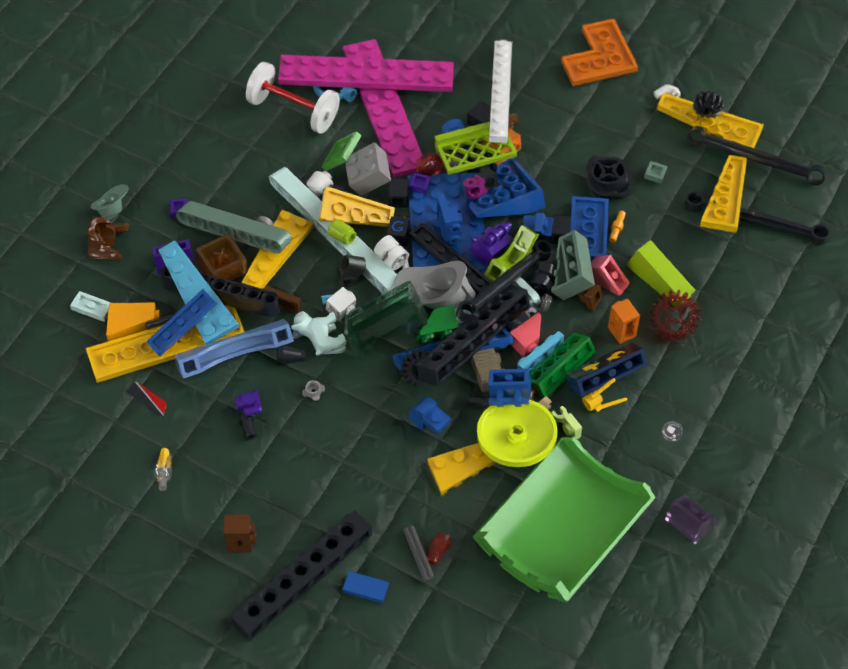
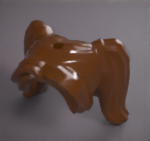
M93 218L87 230L88 256L96 260L121 261L122 255L112 249L116 238L115 233L128 231L130 228L129 224H110L111 222L105 218Z

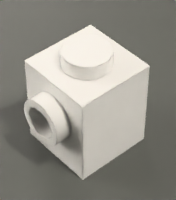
M342 287L327 300L326 310L329 313L333 312L338 321L346 315L350 316L356 309L355 295Z

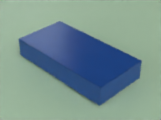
M349 571L343 586V593L383 604L389 582Z

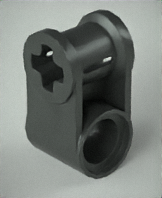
M344 255L342 261L336 267V273L340 278V287L349 288L356 283L366 267L364 257Z

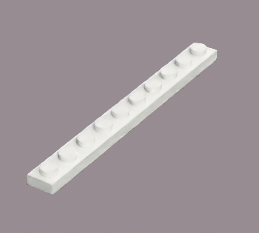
M506 40L495 41L489 142L507 143L512 42Z

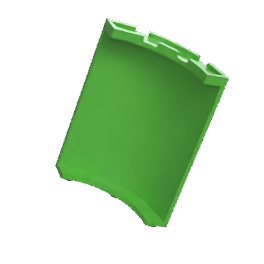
M562 437L552 452L540 461L474 534L473 538L489 556L494 554L502 562L500 566L517 580L537 592L541 590L548 592L547 595L550 598L567 602L656 497L651 492L650 486L645 482L627 479L602 465L581 446V443L575 437Z

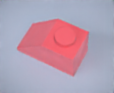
M597 256L592 260L594 282L620 296L630 282L612 256Z
M539 312L510 332L513 337V343L510 345L523 357L531 354L532 350L539 346L541 314Z

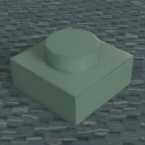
M650 161L644 179L661 184L668 166Z

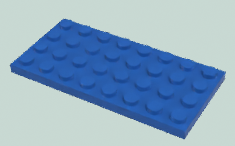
M478 173L426 175L431 177V183L426 194L408 190L411 231L423 223L443 240L436 218L437 194L444 193L446 200L449 199L451 206H456L458 213H461L463 223L460 224L462 228L460 242L455 245L450 244L449 246L481 273L485 274L488 263L483 265L469 250L474 244L472 240L478 234L482 236V233L485 231L483 217L476 218L469 210L470 203L474 202L475 204L477 198H467L463 185L466 179L472 178ZM407 175L408 185L413 175ZM411 239L413 267L441 265Z

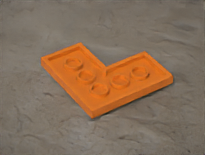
M615 19L583 25L582 32L591 50L564 56L561 59L572 86L638 71V65Z

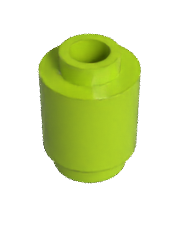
M339 219L332 221L328 227V234L342 244L350 245L356 238L354 229Z

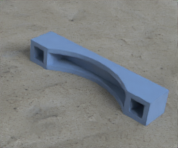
M282 319L176 354L174 357L179 373L183 378L201 373L230 358L253 351L276 348L294 342L289 323Z

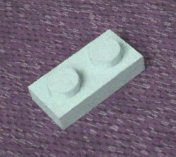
M79 291L70 307L71 310L105 322L108 318L110 302Z

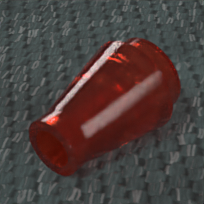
M440 532L433 536L427 558L428 562L435 565L439 564L442 557L451 547L452 539L449 536Z

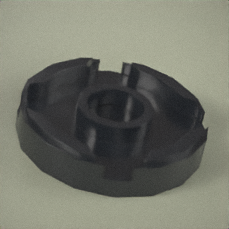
M533 303L527 307L506 328L512 331L527 321L532 313H536L539 310L537 304Z

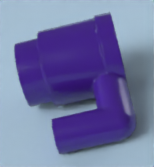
M257 390L235 397L238 412L244 411L245 417L262 412Z

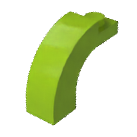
M521 225L508 250L501 257L491 260L484 275L494 282L512 266L533 252L532 247L539 234L525 225Z

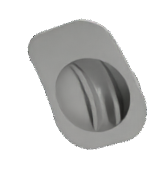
M451 261L429 267L405 268L397 274L392 288V295L398 302L407 305H425L431 309L454 305V308H456L462 301H472L476 293L465 276L467 266L462 261Z

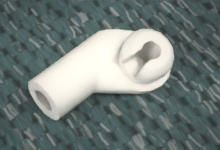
M669 84L653 92L656 99L661 98L663 93L675 97L680 96L679 89Z

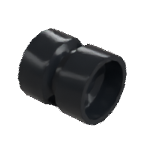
M548 262L537 264L528 284L537 292L539 297H543V295L549 297L552 286L555 284L554 270H557V267Z

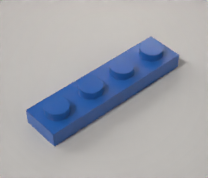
M202 289L146 342L161 357L217 303Z

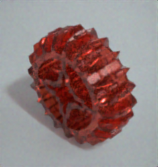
M672 290L669 291V297L662 293L664 299L661 300L657 297L656 300L659 304L652 303V307L656 311L651 310L649 312L651 315H655V317L650 318V322H656L652 325V328H659L656 332L658 335L664 332L662 338L665 340L669 335L672 342L675 336H677L678 341L682 340L681 335L688 339L687 332L690 331L694 335L695 332L691 328H699L695 321H701L702 319L696 316L701 313L700 309H695L699 306V303L691 304L695 298L693 296L688 298L687 292L681 296L680 290H677L676 296H674ZM673 301L684 302L676 308L668 305V303ZM689 307L691 311V317L689 322L687 323L684 320L683 315L686 312V309ZM664 308L668 315L664 320L665 323L662 325L660 315ZM669 310L675 312L676 314L680 312V314L678 315L682 322H680L676 318L671 319L673 316ZM674 324H680L684 327L676 331L667 329Z

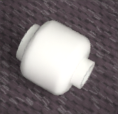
M316 171L307 181V187L319 198L326 186L333 185L332 176L326 171Z

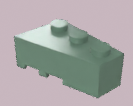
M576 230L559 237L556 255L558 264L557 270H554V276L556 277L555 285L552 286L551 292L562 300H566L595 286L587 239Z

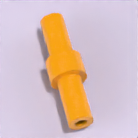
M619 211L616 220L613 221L611 226L612 232L609 238L611 243L616 242L618 234L622 231L624 226L623 220L626 215L624 211Z

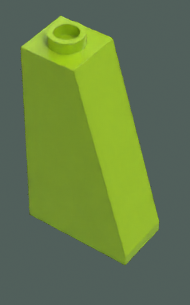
M651 240L639 248L626 264L628 268L676 308L681 304L685 306L693 299L691 295L696 290Z

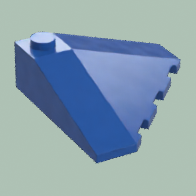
M515 158L507 159L497 167L494 165L499 186L478 197L475 204L471 202L469 205V210L476 218L529 214L545 208L542 188Z

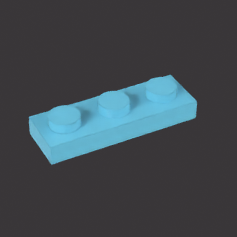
M559 331L554 335H550L541 346H536L531 354L519 360L517 369H529L530 373L563 343L564 335Z

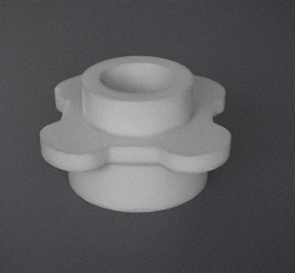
M309 381L305 389L302 390V395L317 401L320 399V394L325 391V387L318 381Z

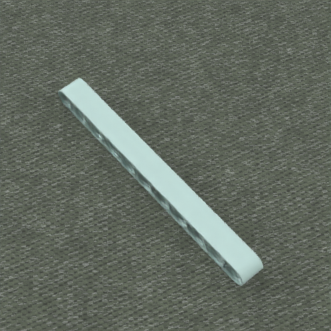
M283 167L269 176L272 186L308 221L313 222L314 227L343 256L364 257L366 267L362 274L390 302L395 303L397 301L392 295V288L397 274L357 235L350 245L342 244L328 234V227L331 222L318 221L322 201L289 169Z

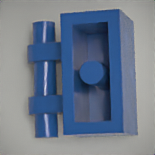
M529 369L489 370L488 386L491 397L489 398V406L504 407V405H515V407H521L522 405H529L531 397Z

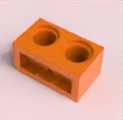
M629 299L617 301L611 306L608 328L619 344L635 338L637 334L640 314Z

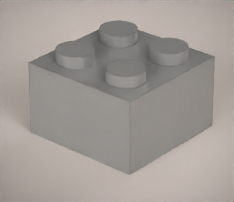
M375 142L351 154L347 162H345L349 186L360 196L391 181L386 152Z

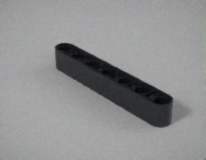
M164 266L160 270L163 287L166 290L179 293L167 267ZM200 273L224 305L268 317H274L280 313L277 293Z

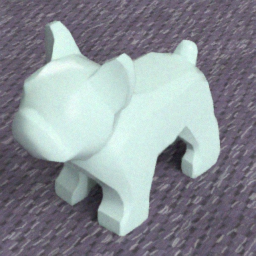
M304 311L295 315L294 325L291 326L294 330L292 334L293 339L307 336L311 340L317 356L320 354H339L346 350V340L343 334H340L337 338L328 336V333L336 330L334 323L336 322V317L333 312L329 313L327 317L316 318L309 317Z

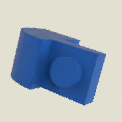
M536 213V216L524 215L523 225L539 234L537 238H549L552 233L553 218L546 217L544 213Z
M424 397L409 410L410 421L421 430L429 427L437 435L451 423V417L438 408L437 402L429 397Z

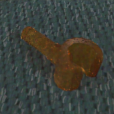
M517 113L509 114L508 125L511 130H513V124H518Z

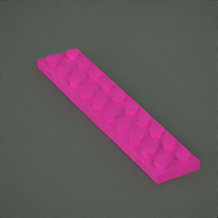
M376 39L343 46L346 58L383 59ZM358 88L380 148L386 152L392 178L426 170V163L397 91L395 89Z
M281 55L278 85L452 92L454 62Z

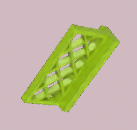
M490 122L436 135L435 149L440 154L446 171L450 175L517 157V151L509 134L507 143L489 142ZM485 140L488 141L485 146L478 143ZM491 143L499 145L497 150L492 149L489 146L491 145ZM466 145H470V146H471V147L469 148V150H465V149H463V148H460V147L466 146ZM505 147L510 149L511 152L503 153L501 150ZM478 148L481 149L482 152L479 155L472 152L473 149ZM447 150H454L451 155L444 153ZM460 152L465 154L463 159L455 157L456 153ZM485 152L494 154L493 157L489 158L483 156ZM469 156L476 158V161L474 162H468L466 160ZM451 161L459 163L458 166L450 168L449 164Z

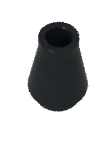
M284 345L277 348V362H281V364L304 362L305 350Z

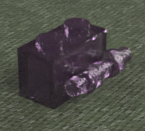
M686 494L672 501L665 517L669 523L695 544L706 538L711 528H716L720 523L714 518V514L704 510L699 502L693 501Z

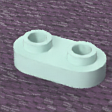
M521 277L511 284L528 290L530 305L536 303L537 306L540 305L541 300L537 292Z

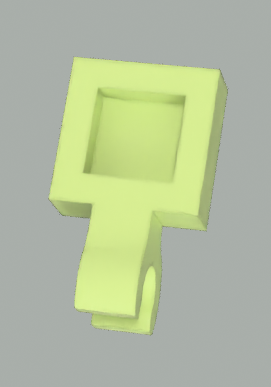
M560 407L562 415H557L555 411H552L555 421L563 423L562 428L567 436L575 437L576 439L581 437L582 426L571 413H567L565 407Z

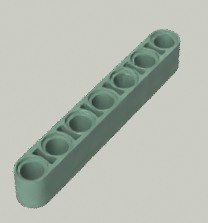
M188 201L176 213L177 219L184 225L276 254L281 253L292 241L291 235L284 229L193 201Z

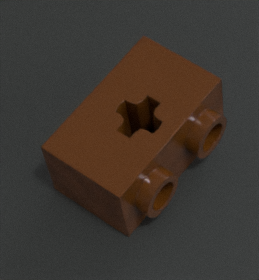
M225 515L224 538L227 553H252V546L256 545L257 537L255 523H251L250 515Z

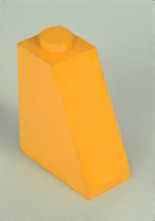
M155 302L109 303L107 340L111 341L147 330L146 322L160 318V310H156Z

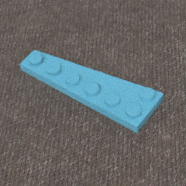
M175 241L158 250L185 305L202 289L217 303L195 324L205 344L212 343L240 327Z

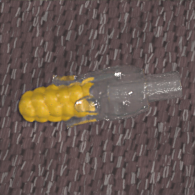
M167 448L161 449L155 471L160 491L167 490V483L172 476V456H169Z

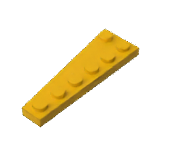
M666 93L662 94L657 110L693 127L700 126L705 129L706 133L712 136L755 148L762 132L763 124L725 112H721L720 116H716V118L709 117L707 119V117L695 114V110H693L694 102Z
M733 155L728 156L719 181L715 186L714 193L701 219L700 227L737 233L747 158Z
M282 210L273 226L289 232L292 241L279 254L260 249L242 284L263 289L312 231L314 223Z

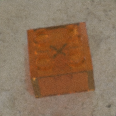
M226 234L196 248L198 263L207 275L233 280L248 272L247 260L230 234Z

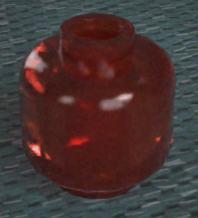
M427 152L416 160V172L430 177L436 175L442 169V159L437 153Z

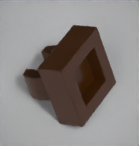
M597 284L584 290L585 295L579 294L580 301L585 302L587 309L594 311L603 299L601 287Z

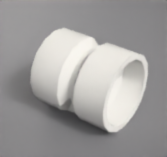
M391 235L382 238L374 248V253L384 260L392 270L399 269L409 257V253L402 246H399V243Z

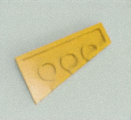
M326 186L323 192L318 221L332 222L339 219L349 224L389 227L395 208Z

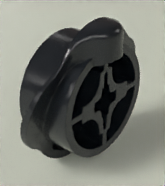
M593 155L589 158L586 168V180L589 189L599 196L626 198L632 186L631 169L627 162L616 157H598Z

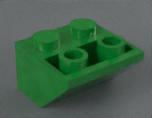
M454 305L434 309L416 337L417 342L429 343L437 337L446 339L459 327Z

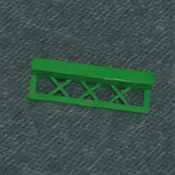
M573 332L530 372L531 386L537 389L541 398L548 397L567 379V373L579 368L596 352L590 337Z

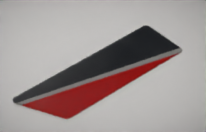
M135 382L126 391L146 407L163 417L167 402L138 382Z

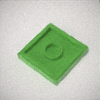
M354 132L336 141L322 168L328 171L347 162L361 135L358 132Z

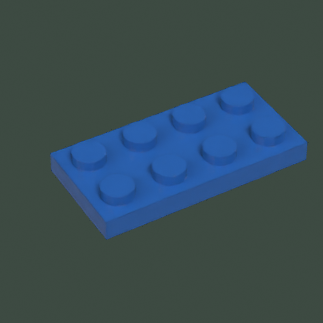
M572 196L570 232L576 230L587 239L591 261L597 256H605L607 253L609 199Z

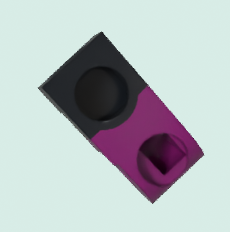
M484 166L479 169L480 173L466 179L463 182L466 197L475 199L498 187L496 172Z

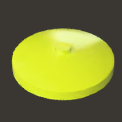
M529 400V405H522L521 407H515V405H504V407L490 406L483 412L478 421L477 439L482 451L493 461L510 467H526L542 461L552 452L557 441V424L547 408L532 400Z

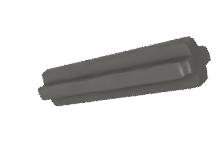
M414 526L405 527L404 534L423 581L433 580L434 574Z

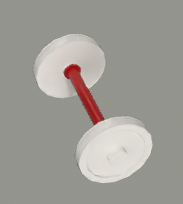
M267 62L260 63L249 78L246 88L247 101L251 104L259 105L265 100L269 92L275 93L313 110L311 128L317 133H324L336 116L339 106L338 93L327 90L315 104L274 86V66Z

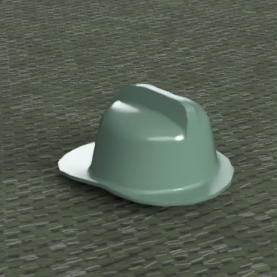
M118 185L111 188L100 199L92 203L91 209L97 210L102 218L112 219L122 210L121 199L128 192V186Z

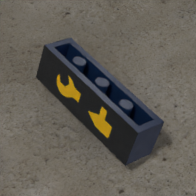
M631 342L567 373L566 376L570 390L580 397H584L601 388L612 378H615V381L648 364L643 348Z

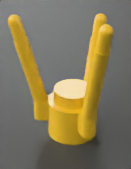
M612 378L601 388L582 398L583 404L589 411L595 410L599 412L604 408L627 401V398H622L601 405L603 398L600 393L615 382V378Z

